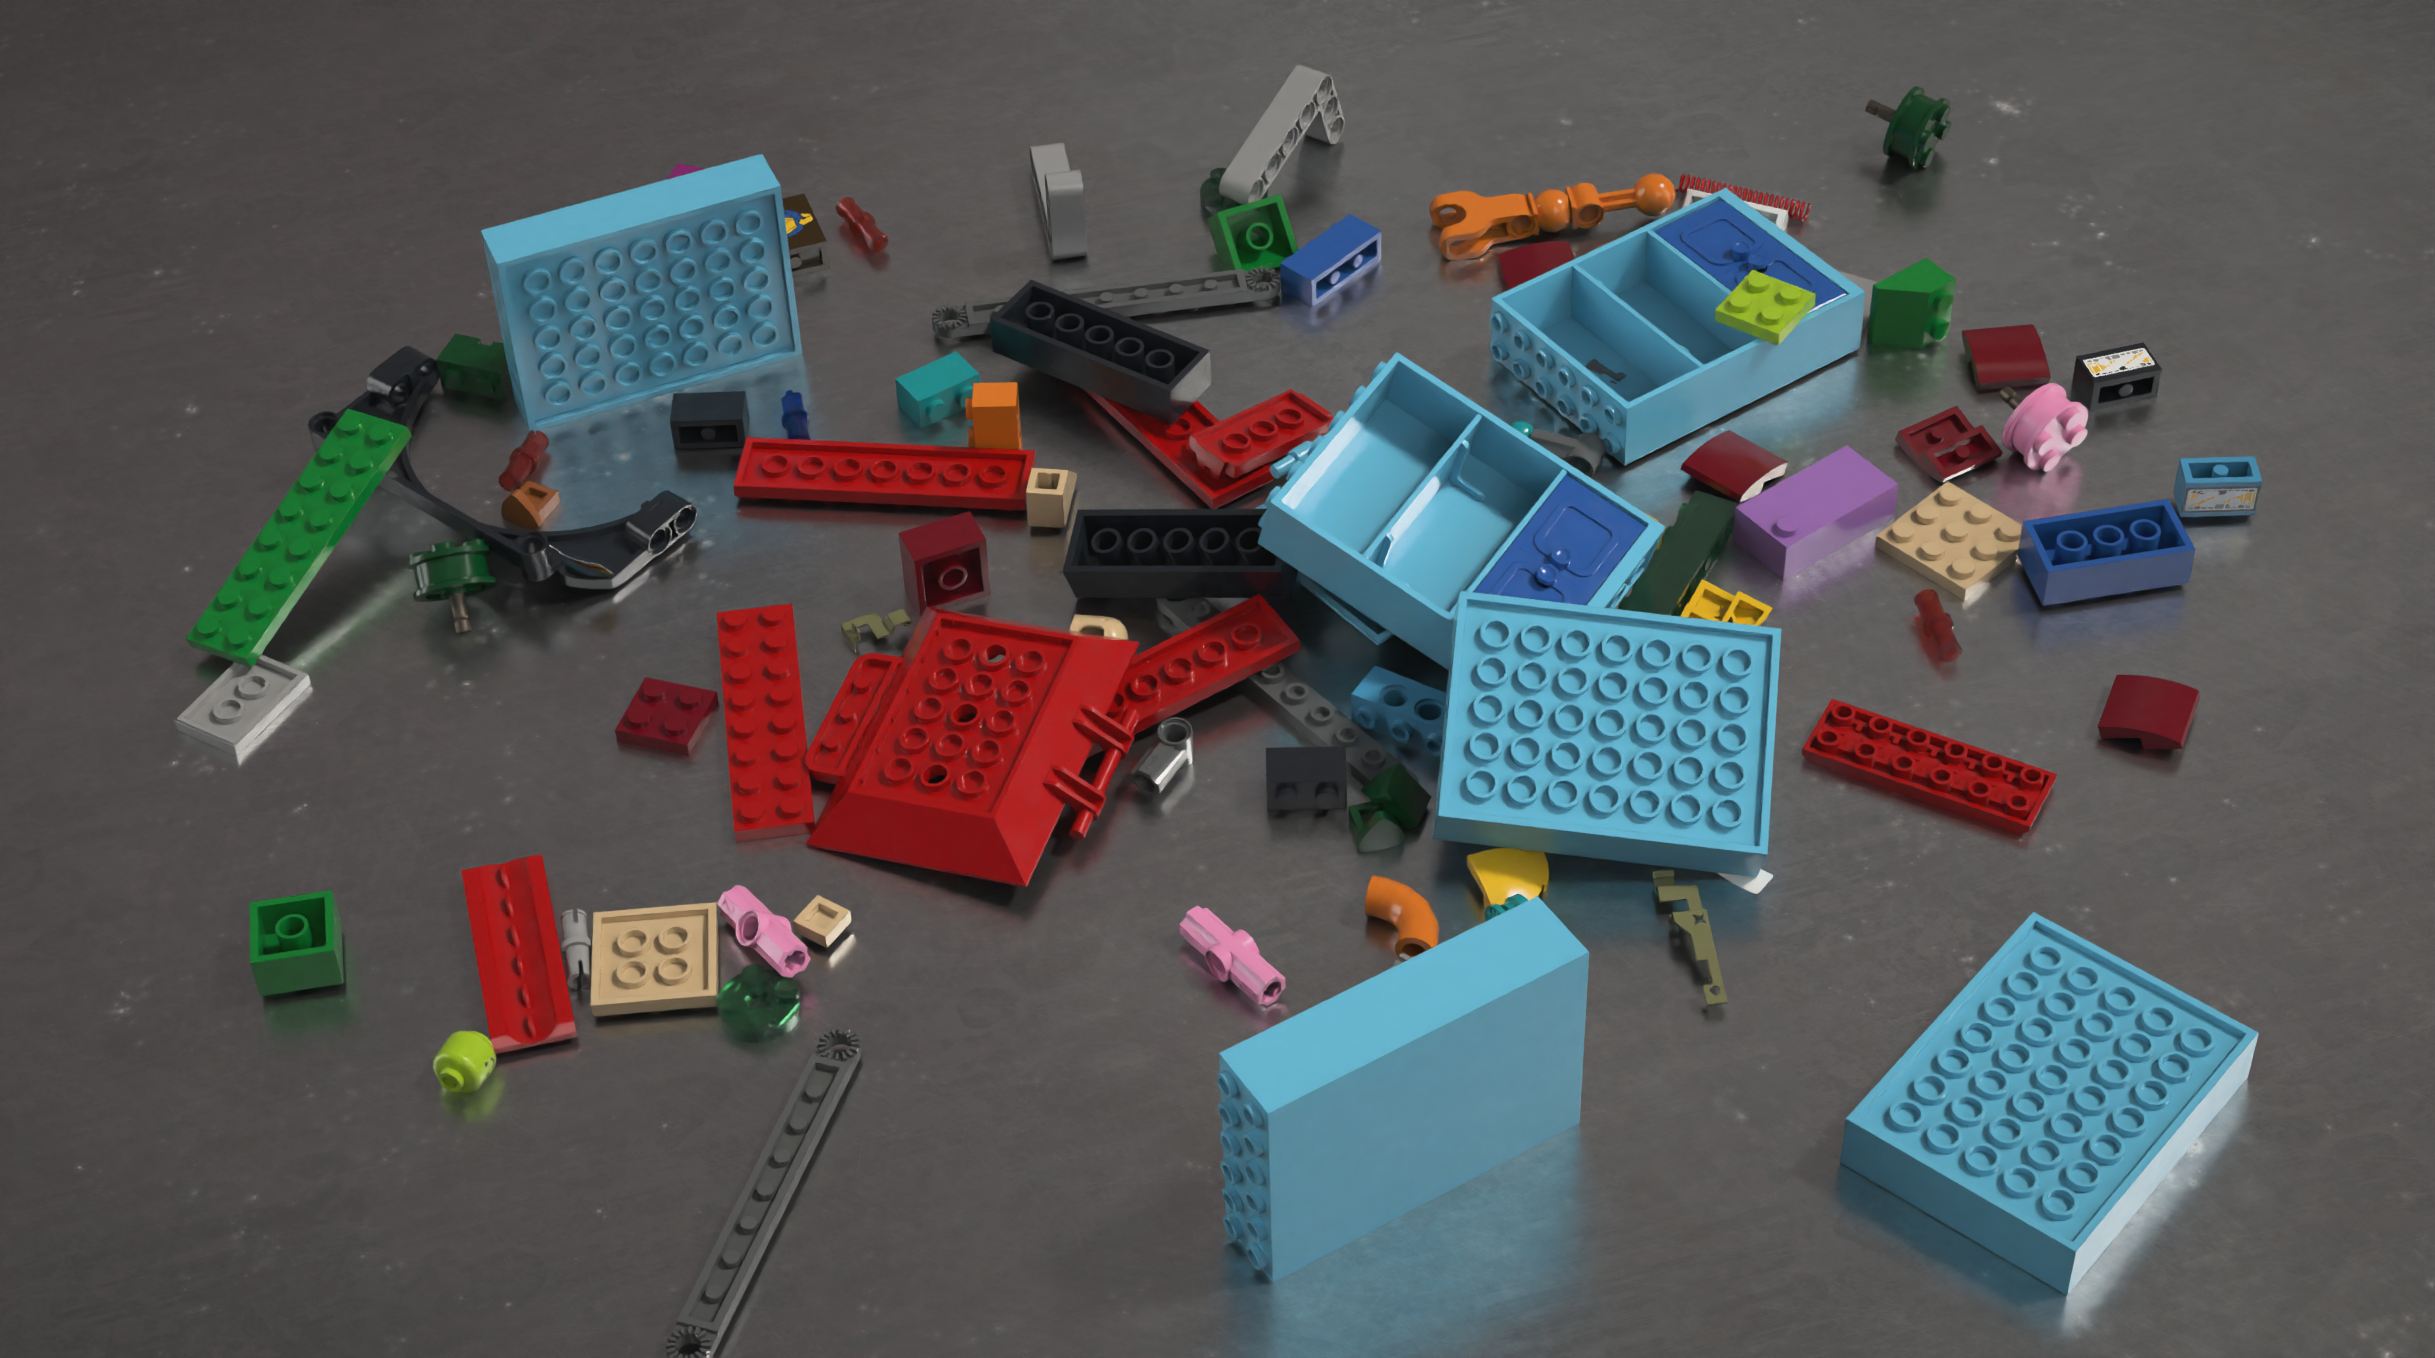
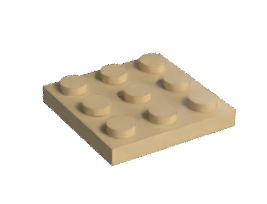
M1947 481L1877 534L1875 547L1965 601L2019 558L2017 554L2022 525Z
M717 902L593 912L590 1002L592 1016L718 1006Z

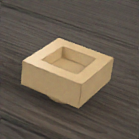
M817 895L793 920L794 932L828 948L852 922L850 910Z

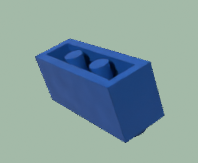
M1349 214L1280 263L1281 291L1313 308L1381 259V230Z

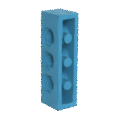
M1374 665L1351 694V721L1364 728L1374 730L1399 742L1409 744L1440 757L1446 693Z

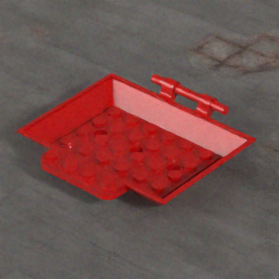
M926 607L901 657L868 653L855 660L805 756V763L811 777L817 781L836 785L806 845L1027 887L1066 803L1070 804L1077 814L1069 832V835L1075 840H1083L1091 822L1096 821L1106 801L1105 792L1119 761L1126 758L1134 740L1132 733L1140 718V714L1131 708L1125 710L1119 724L1106 716L1138 649L1139 642ZM998 655H1003V656H1005V657H1004L1001 661H999V662H996V663H990V662H988V660H992V659L996 658ZM969 714L976 715L969 722H958L959 719H963ZM1096 742L1105 752V756L1092 784H1089L1078 776L1093 743ZM939 775L946 776L939 783H928L929 780L935 779Z

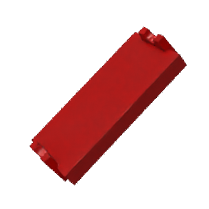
M1290 389L1190 435L1189 448L1196 452L1198 467L1202 470L1210 468L1216 480L1222 479L1225 473L1235 479L1286 455L1288 451L1305 441L1313 442L1319 435L1327 434L1330 432L1328 428L1333 417L1330 416L1331 413L1304 394H1298Z

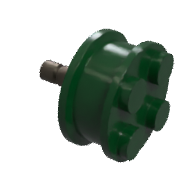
M1919 86L1913 87L1906 94L1897 110L1881 105V103L1872 99L1868 102L1865 112L1874 116L1877 115L1878 118L1890 123L1884 139L1883 153L1889 157L1897 154L1908 159L1909 166L1918 169L1919 166L1928 167L1935 153L1934 148L1939 140L1943 141L1946 138L1952 124L1947 120L1951 110L1950 101L1945 98L1935 100L1925 95L1924 89Z
M484 539L467 541L458 547H454L452 541L436 543L430 546L431 551L410 554V560L406 562L407 569L414 571L418 589L413 593L414 601L434 602L449 600L453 619L455 620L456 634L471 632L470 621L467 619L468 612L465 596L489 590L497 585L496 578L489 575L486 557L491 554L490 547L485 545Z

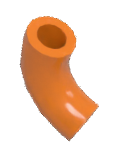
M1373 875L1367 889L1365 915L1386 920L1396 927L1398 939L1395 945V952L1398 957L1401 953H1405L1413 958L1437 946L1439 924L1429 902L1408 885L1386 877Z

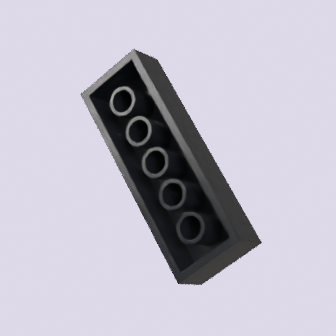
M1030 280L990 318L994 353L1171 425L1212 384L1210 350L1034 280Z
M1267 509L1077 510L1063 574L1076 598H1252L1258 594H1261L1263 598H1292L1298 570L1258 544L1262 530L1258 524Z

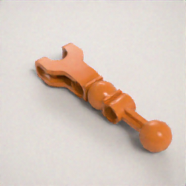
M1649 173L1642 176L1631 189L1598 194L1597 188L1590 183H1580L1572 188L1570 186L1565 187V193L1560 190L1548 189L1539 193L1535 198H1533L1532 192L1527 193V195L1507 194L1483 197L1470 191H1456L1436 196L1429 206V212L1433 223L1438 228L1444 229L1439 238V247L1442 255L1448 260L1456 261L1477 258L1487 252L1490 246L1497 243L1524 239L1532 234L1534 236L1539 235V229L1544 232L1556 233L1563 230L1568 224H1571L1572 229H1577L1578 226L1592 228L1602 222L1605 215L1604 212L1636 207L1646 216L1657 217L1666 213L1673 206L1676 193L1673 183L1667 177L1658 173ZM1445 208H1452L1456 210L1448 213H1440V211H1442ZM1462 240H1463V242H1461V243H1460L1459 245H1457V246H1451V245H1450V244L1453 243L1454 241H1462Z

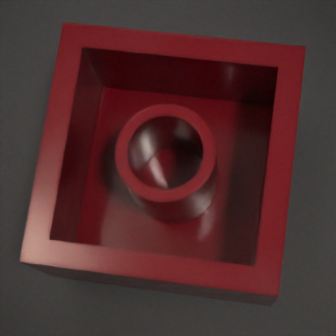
M970 511L898 533L905 590L920 617L923 615L926 607L946 609L991 595L986 538Z

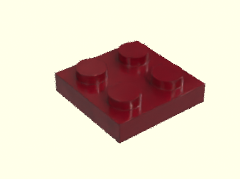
M645 677L615 729L616 739L619 742L690 756L719 703L717 691Z

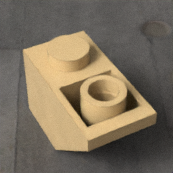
M1031 469L1026 489L1028 526L1065 528L1077 480L1076 473L1058 469Z

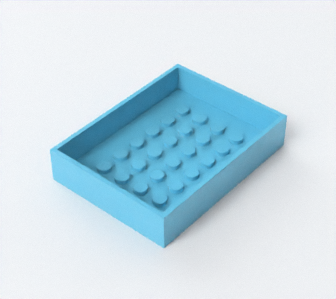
M763 154L481 230L513 395L530 433L803 355L781 186Z
M1460 591L1453 621L1432 839L1757 877L1768 855L1781 628Z
M2033 912L1848 1115L1845 1120L1840 1163L2063 1294L2068 1295L2248 1078L2259 1033Z

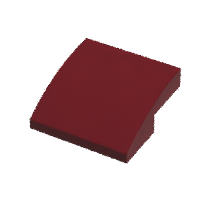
M1564 241L1534 243L1497 255L1508 290L1575 259L1569 242Z
M2033 324L1962 331L1967 363L1972 365L1977 390L2049 383L2051 378L2049 366L2040 337Z
M1958 406L1898 431L1895 441L1920 468L1942 483L1999 458L2003 453L1983 425L1974 428Z
M1728 430L1700 446L1682 463L1681 470L1734 500L1742 502L1760 494L1765 481L1784 475L1788 461Z
M2116 675L2098 724L2101 738H2140L2143 749H2182L2200 699L2199 690L2156 677Z

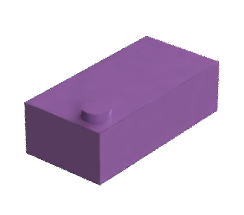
M1846 445L1736 506L1733 541L1784 581L1895 518L1899 484Z

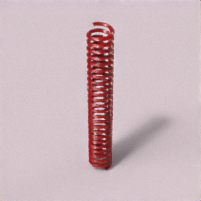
M1683 173L1680 178L1679 187L1675 191L1686 193L1690 183V189H1693L1695 185V190L1698 191L1700 187V191L1703 192L1706 185L1705 192L1709 193L1711 187L1710 193L1714 194L1715 189L1718 192L1721 190V187L1722 189L1727 188V184L1724 183L1722 186L1721 182L1717 184L1716 181H1713L1711 186L1710 179L1706 184L1705 178L1701 182L1700 177L1696 180L1695 176L1691 178L1690 175H1687L1686 177ZM1731 184L1727 188L1736 195L1737 193L1739 198L1742 195L1743 201L1747 197V202H1751L1753 196L1752 203H1756L1758 198V204H1761L1762 200L1765 206L1767 202L1770 207L1773 204L1774 195L1771 194L1769 198L1768 192L1765 196L1763 192H1760L1758 197L1757 190L1753 195L1752 189L1748 193V189L1745 188L1743 191L1742 187H1739L1737 192L1738 187L1736 185L1733 187V190ZM1779 196L1775 197L1774 208H1777L1779 202V209H1782L1785 200L1784 196L1781 197L1780 202ZM1789 197L1785 201L1784 210L1788 209ZM1792 199L1788 216L1791 219H1800L1803 222L1810 212L1811 204L1808 203L1803 217L1806 206L1805 201L1802 202L1798 215L1800 200L1795 205V200Z

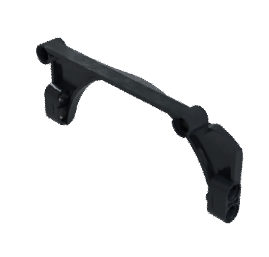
M405 346L398 350L370 373L366 383L367 391L338 413L324 411L314 415L309 420L308 428L315 451H318L347 408L407 426L411 433L415 418L422 404L440 378L436 360L411 346ZM410 440L378 484L380 487L471 540L484 539L485 545L490 547L491 552L520 568L521 574L526 580L542 581L556 573L560 576L561 582L564 585L587 589H614L623 584L654 557L663 553L693 527L698 515L697 507L694 504L666 490L659 493L651 501L646 500L640 505L641 509L634 514L591 527L562 531H522L487 525L471 518L430 494L416 477L410 464ZM562 554L579 561L600 564L612 572L613 575L583 568Z

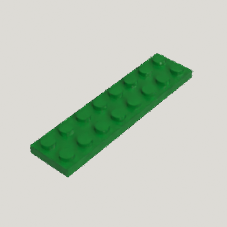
M347 408L185 638L192 648L251 668L253 667L412 437L408 427Z

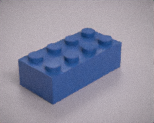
M2169 499L2023 521L2017 555L2044 606L2189 583L2196 549Z

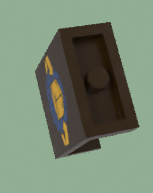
M805 194L782 198L792 277L830 268L827 240Z

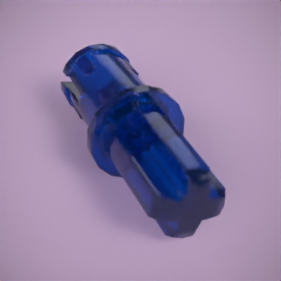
M788 390L785 392L786 396L781 398L784 413L781 418L782 426L787 431L788 439L811 440L808 432L810 417L804 409L802 395L799 392L793 393L792 390Z

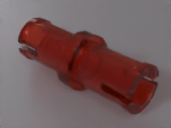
M844 197L837 203V214L849 225V231L852 235L860 238L872 253H880L888 246V237L875 225L874 217L870 213L864 212L852 197Z
M533 430L530 431L522 445L513 450L509 457L510 463L498 479L500 486L504 490L512 492V490L520 489L526 477L535 472L539 465L538 459L549 446V439L543 432L536 430L534 433Z
M1926 589L1919 592L1914 598V603L1923 619L1922 629L1925 636L1931 638L1940 661L1950 662L1957 659L1962 653V648L1958 644L1952 630L1954 623L1951 615L1944 612L1935 590Z

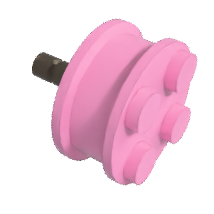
M2046 384L2036 389L2025 399L2017 395L2009 386L2004 387L1999 393V398L2006 404H2009L2014 410L2004 427L2002 443L2008 450L2012 452L2019 451L2024 455V463L2030 469H2043L2045 472L2052 470L2062 456L2085 439L2088 432L2085 429L2088 420V410L2080 402L2069 401L2066 398L2065 389L2059 384Z

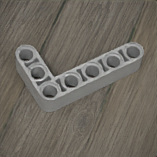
M1297 65L1293 69L1223 174L1219 185V193L1222 197L1243 205L1261 200L1304 134L1330 144H1335L1340 139L1345 121L1331 75L1303 65Z
M1063 142L1029 147L1033 178L1052 259L1087 256L1084 190L1080 170L1070 171Z

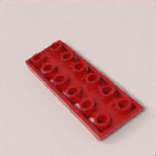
M1831 699L1802 748V755L1811 764L2016 834L2030 831L2057 779V774L1835 699Z
M542 854L518 858L502 864H489L461 870L489 1035L495 1054L577 1037Z

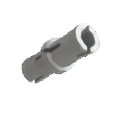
M569 909L562 913L560 917L564 939L560 950L562 958L566 960L567 985L577 990V977L580 976L582 990L591 986L592 968L590 957L592 956V940L588 938L587 914L583 910L577 909V922H574L573 909Z

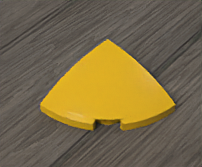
M1702 579L1680 617L1761 626L1773 608L1740 591L1734 596Z
M1502 847L1467 855V867L1484 894L1485 908L1494 903L1502 905L1506 898L1517 893L1524 895L1530 900L1539 896L1542 888L1543 892L1548 889L1549 868L1544 852Z

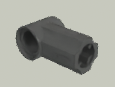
M1534 428L1530 436L1531 440L1590 478L1593 477L1606 451L1602 439L1592 433H1582L1576 438H1571Z
M1169 718L1159 725L1157 729L1158 738L1130 772V780L1137 786L1140 792L1151 797L1153 794H1160L1179 769L1186 768L1193 762V729L1190 722L1183 718Z

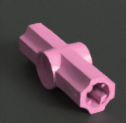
M735 885L731 890L722 893L717 903L721 910L720 915L736 930V938L741 945L754 948L781 976L792 978L798 972L805 971L811 959L807 953L808 947L791 932V925L787 918L773 914L746 887Z
M1196 906L1186 913L1185 918L1179 924L1180 935L1204 955L1208 968L1218 980L1226 982L1230 979L1258 1005L1264 1004L1267 1007L1278 1000L1279 995L1286 988L1285 977L1260 956L1256 943L1247 932L1241 929L1236 932L1232 931L1207 907L1200 908Z

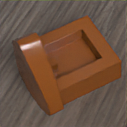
M527 481L520 489L514 490L503 501L501 516L513 524L537 530L543 524V520L560 503L559 492Z

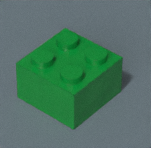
M333 890L249 902L250 965L260 996L344 983L342 925Z

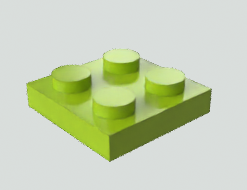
M1752 270L1715 309V321L1779 345L1815 306L1816 294Z

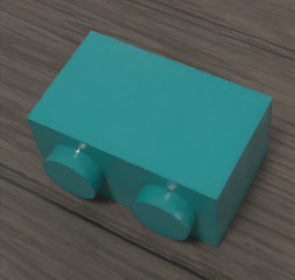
M955 351L896 378L898 406L922 429L965 409L966 398H972L973 383H980V374Z

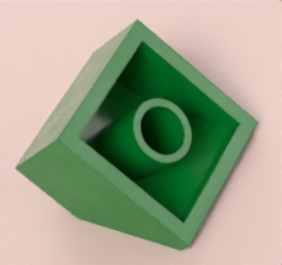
M1281 194L1217 212L1206 219L1216 251L1229 270L1243 269V271H1250L1253 268L1260 270V267H1263V269L1269 267L1272 270L1280 267L1281 262L1298 251Z
M1925 258L1874 284L1867 341L1875 345L1924 348L1936 341L1942 340L1945 336L1949 335L1956 279L1931 260Z

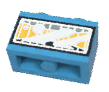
M2255 456L2180 458L2173 490L2180 517L2255 515L2262 479Z

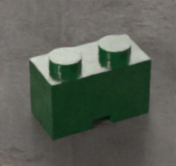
M455 333L436 359L442 387L505 401L513 391L503 343L493 341L491 346L484 345L480 338Z

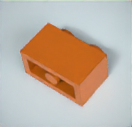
M1017 382L973 383L972 398H966V420H973V426L968 427L969 447L1021 450L1022 433Z

